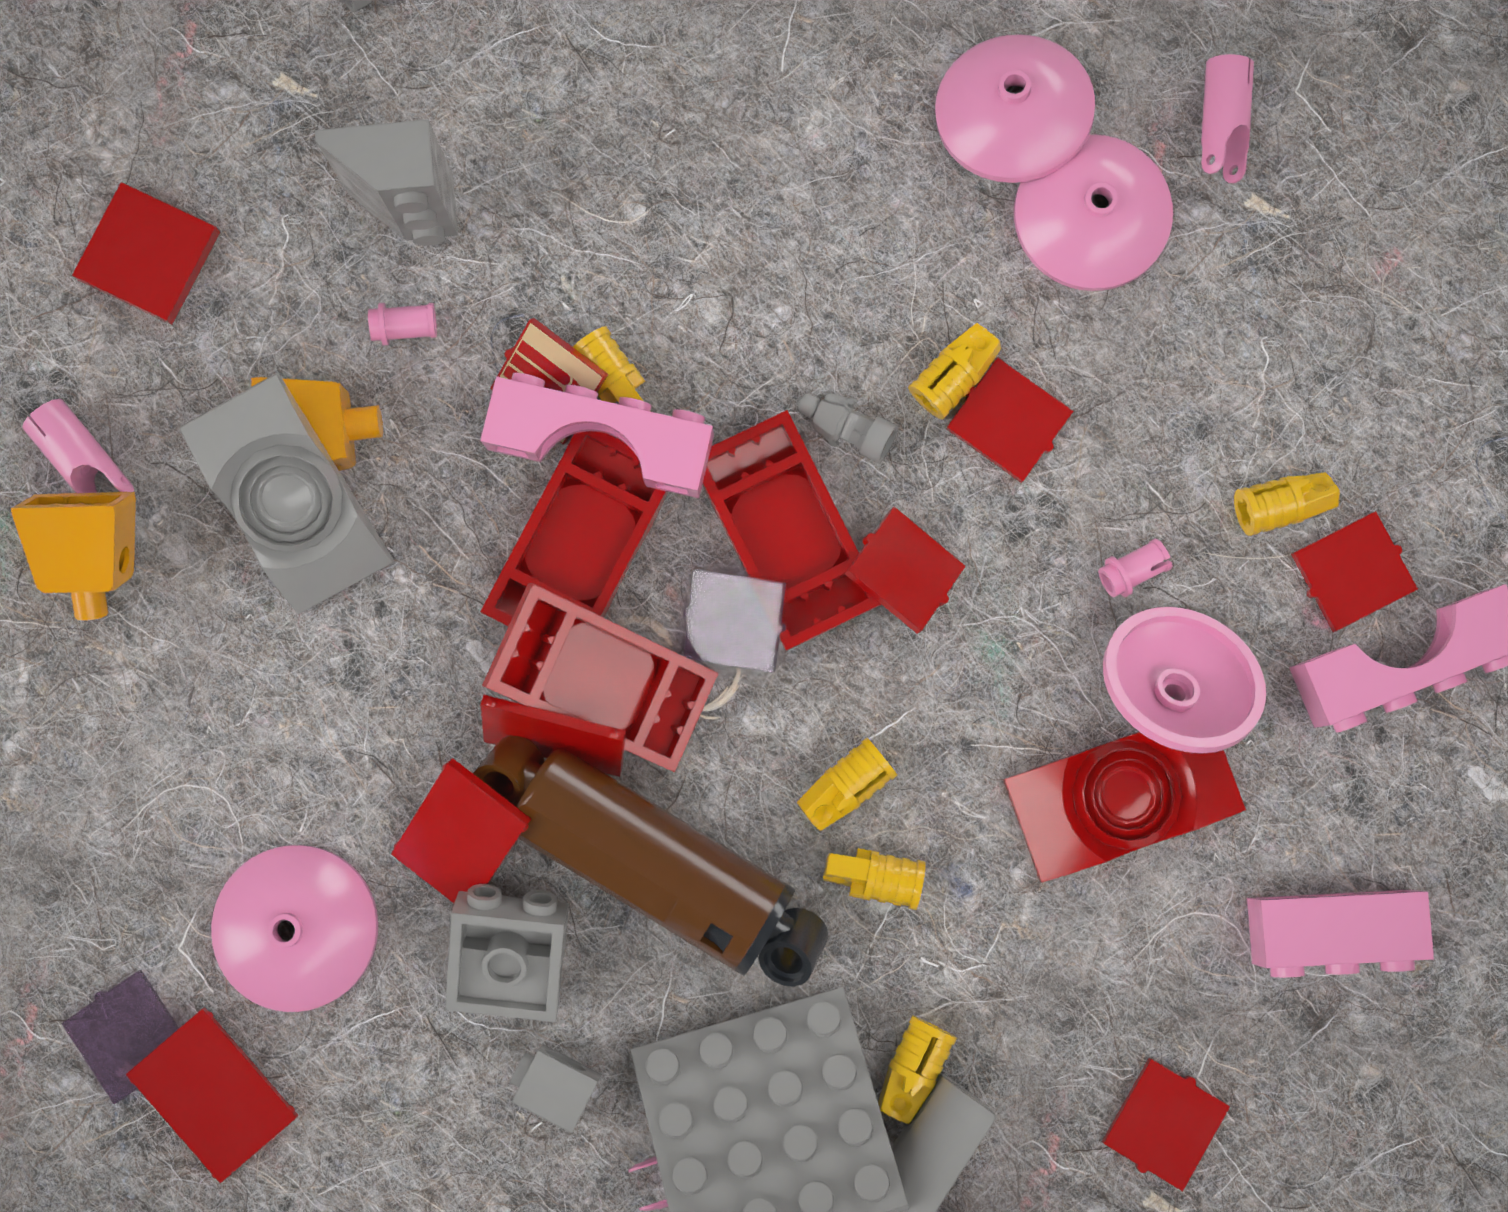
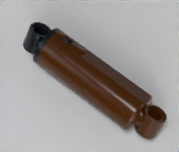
M509 735L497 743L473 772L479 779L531 818L527 831L521 834L519 840L743 976L746 975L758 957L760 967L765 975L778 984L795 987L803 985L809 980L826 946L829 937L828 929L823 920L814 912L804 908L785 910L795 892V888L566 749L559 748L554 750L544 761L542 753L530 740L521 736Z

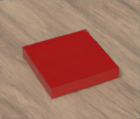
M121 182L72 276L86 285L173 325L220 231L212 224Z

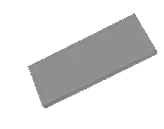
M942 1073L938 1075L934 1089H932L910 1124L904 1126L891 1146L909 1204V1210L902 1212H936L997 1118L985 1102Z

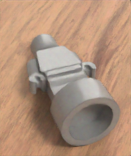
M809 393L804 394L803 397L799 396L796 402L798 412L808 417L814 416L812 420L813 429L824 436L831 446L839 445L838 440L843 439L857 446L860 449V455L878 464L882 463L896 438L899 429L898 425L880 416L873 419L855 411L853 405L858 400L853 397L846 398L841 395L828 393L820 401L819 398Z

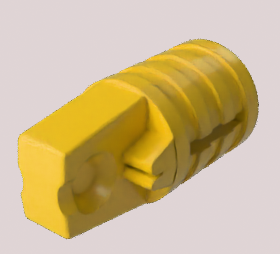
M974 324L939 353V356L929 364V367L919 374L917 380H914L908 386L910 393L929 413L943 420L949 414V411L956 407L959 400L964 398L970 392V389L980 381L1001 350L1000 340L980 324Z
M607 326L592 331L573 346V348L609 374L598 391V398L601 401L619 403L620 397L643 401L635 389L643 384L645 380L635 365L629 363L627 356L619 349L615 339L611 338V332Z
M1326 472L1302 476H1286L1279 480L1267 481L1264 484L1252 485L1250 488L1237 489L1234 494V507L1242 530L1246 535L1252 536L1260 532L1274 530V528L1286 527L1289 524L1301 523L1305 519L1338 507L1340 490Z
M866 737L858 747L850 750L847 756L839 759L836 765L828 768L797 801V804L810 822L819 831H822L851 811L858 809L861 803L866 799L869 800L877 790H881L888 781L896 778L898 774Z
M860 848L857 849L856 857L829 853L825 862L823 880L849 886L850 897L868 901L874 899L877 902H889L896 906L904 905L908 906V909L917 910L924 883L926 862L922 860L911 861L903 857L896 858L888 854L881 855L877 851Z
M912 1015L909 1021L910 1024L907 1030L903 1033L901 1043L898 1044L895 1050L894 1058L891 1059L888 1065L887 1074L878 1100L881 1112L906 1124H910L932 1089H934L937 1082L936 1079L944 1068L943 1064L951 1053L950 1049L957 1040V1037Z

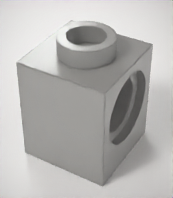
M543 1044L535 1057L525 1052L510 1081L511 1084L519 1087L512 1103L572 1133L602 1074Z

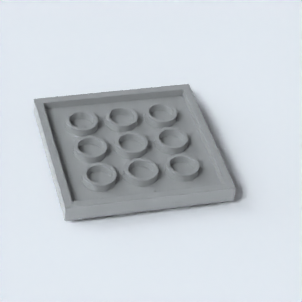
M843 987L630 1049L669 1212H902L909 1210V1204Z

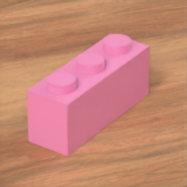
M1390 890L1247 898L1252 964L1270 968L1271 977L1305 976L1304 966L1325 965V974L1360 973L1359 963L1380 962V971L1415 970V960H1434L1427 891Z

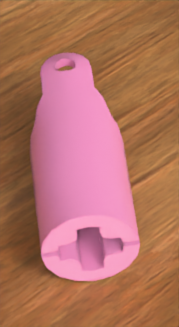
M1235 54L1219 55L1206 61L1201 137L1202 169L1208 174H1214L1223 166V178L1228 183L1239 182L1246 172L1254 61L1251 58ZM1215 156L1214 163L1210 165V159ZM1238 167L1237 173L1233 175L1234 168Z
M55 399L44 403L30 414L31 417H27L24 421L22 428L76 493H97L94 480L98 470L104 473L120 492H134L131 482L63 400Z

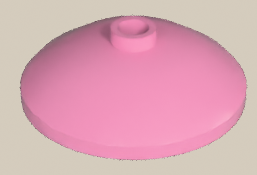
M1031 35L995 37L967 50L947 70L936 96V124L940 138L949 154L961 166L973 174L998 182L1018 183L1032 181L1050 175L1063 167L1084 146L1094 121L1095 95L1093 85L1080 61L1057 43ZM1011 86H1020L1024 89L1017 94L1006 91Z
M1089 135L1078 154L1054 173L1036 180L1020 182L1014 202L1016 233L1024 252L1031 262L1052 280L1067 287L1085 291L1114 289L1140 277L1154 264L1162 253L1170 236L1173 222L1171 193L1163 174L1156 164L1137 147L1126 141L1106 135ZM1095 194L1105 196L1109 206L1106 208L1096 207L1092 203L1091 196Z
M1178 607L1147 609L1125 620L1114 632L1106 647L1103 659V675L1111 700L1122 716L1135 729L1161 745L1190 753L1222 751L1246 738L1261 718L1266 702V685L1256 657L1236 633L1205 614Z
M290 845L277 847L249 859L232 874L224 885L213 911L211 923L212 946L224 976L245 998L262 1007L276 1011H308L338 999L349 991L364 974L370 964L377 944V909L365 880L343 858L313 846ZM283 920H288L294 925L295 934L290 941L283 940L278 934V926Z

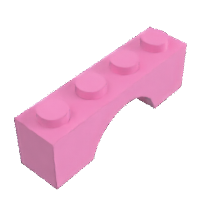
M513 373L511 380L496 377L480 440L487 450L541 462L556 443L570 435L586 431L604 432L622 440L634 451L640 461L643 479L647 487L695 498L700 497L714 438L713 426L704 424V416L679 409L673 410L672 417L650 412L651 404L628 397H620L618 404L597 400L598 393L596 391L576 385H566L565 392L544 388L545 381L543 379L523 373Z
M1504 584L1484 590L1436 609L1437 622L1433 641L1427 652L1417 662L1407 668H1394L1380 664L1367 656L1356 644L1332 650L1290 667L1289 669L1314 728L1333 725L1336 733L1342 732L1367 722L1364 714L1365 711L1383 705L1385 712L1388 713L1417 702L1414 692L1432 685L1435 693H1439L1466 683L1467 679L1464 672L1482 665L1484 672L1489 673L1507 667V585Z

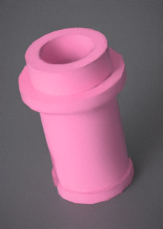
M379 303L378 308L368 309L371 341H381L383 346L389 345L390 340L437 337L434 303L386 308L385 303Z
M1155 538L1147 545L1119 559L1113 556L1106 559L1105 566L1099 568L1098 573L1102 585L1110 596L1116 597L1121 594L1123 597H1127L1132 594L1133 587L1162 572L1171 570L1172 562L1167 560L1170 558V555L1163 543Z

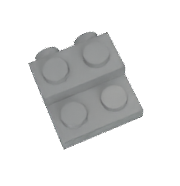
M489 884L474 885L468 889V892L459 891L451 912L445 1010L556 1022L559 1010L562 963L566 947L569 903L557 902V897L553 893L544 890L527 892L523 898L501 896V890Z

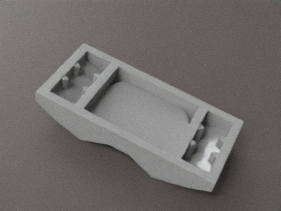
M279 373L270 376L179 428L209 487L235 518L263 571L298 614L393 563L394 559Z

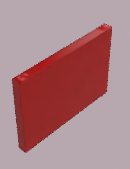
M483 695L480 706L483 740L485 743L497 745L502 738L509 735L521 736L535 744L542 753L543 758H548L554 750L563 748L603 773L617 777L621 776L624 760L625 730Z
M452 758L443 765L442 772L402 837L395 843L391 855L455 904L459 891L468 892V889L474 885L489 884L521 834L527 831L531 818Z
M205 1007L125 1074L129 1078L130 1083L138 1088L210 1171L212 1177L220 1184L298 1117L295 1108L289 1105L217 1022L213 1013Z

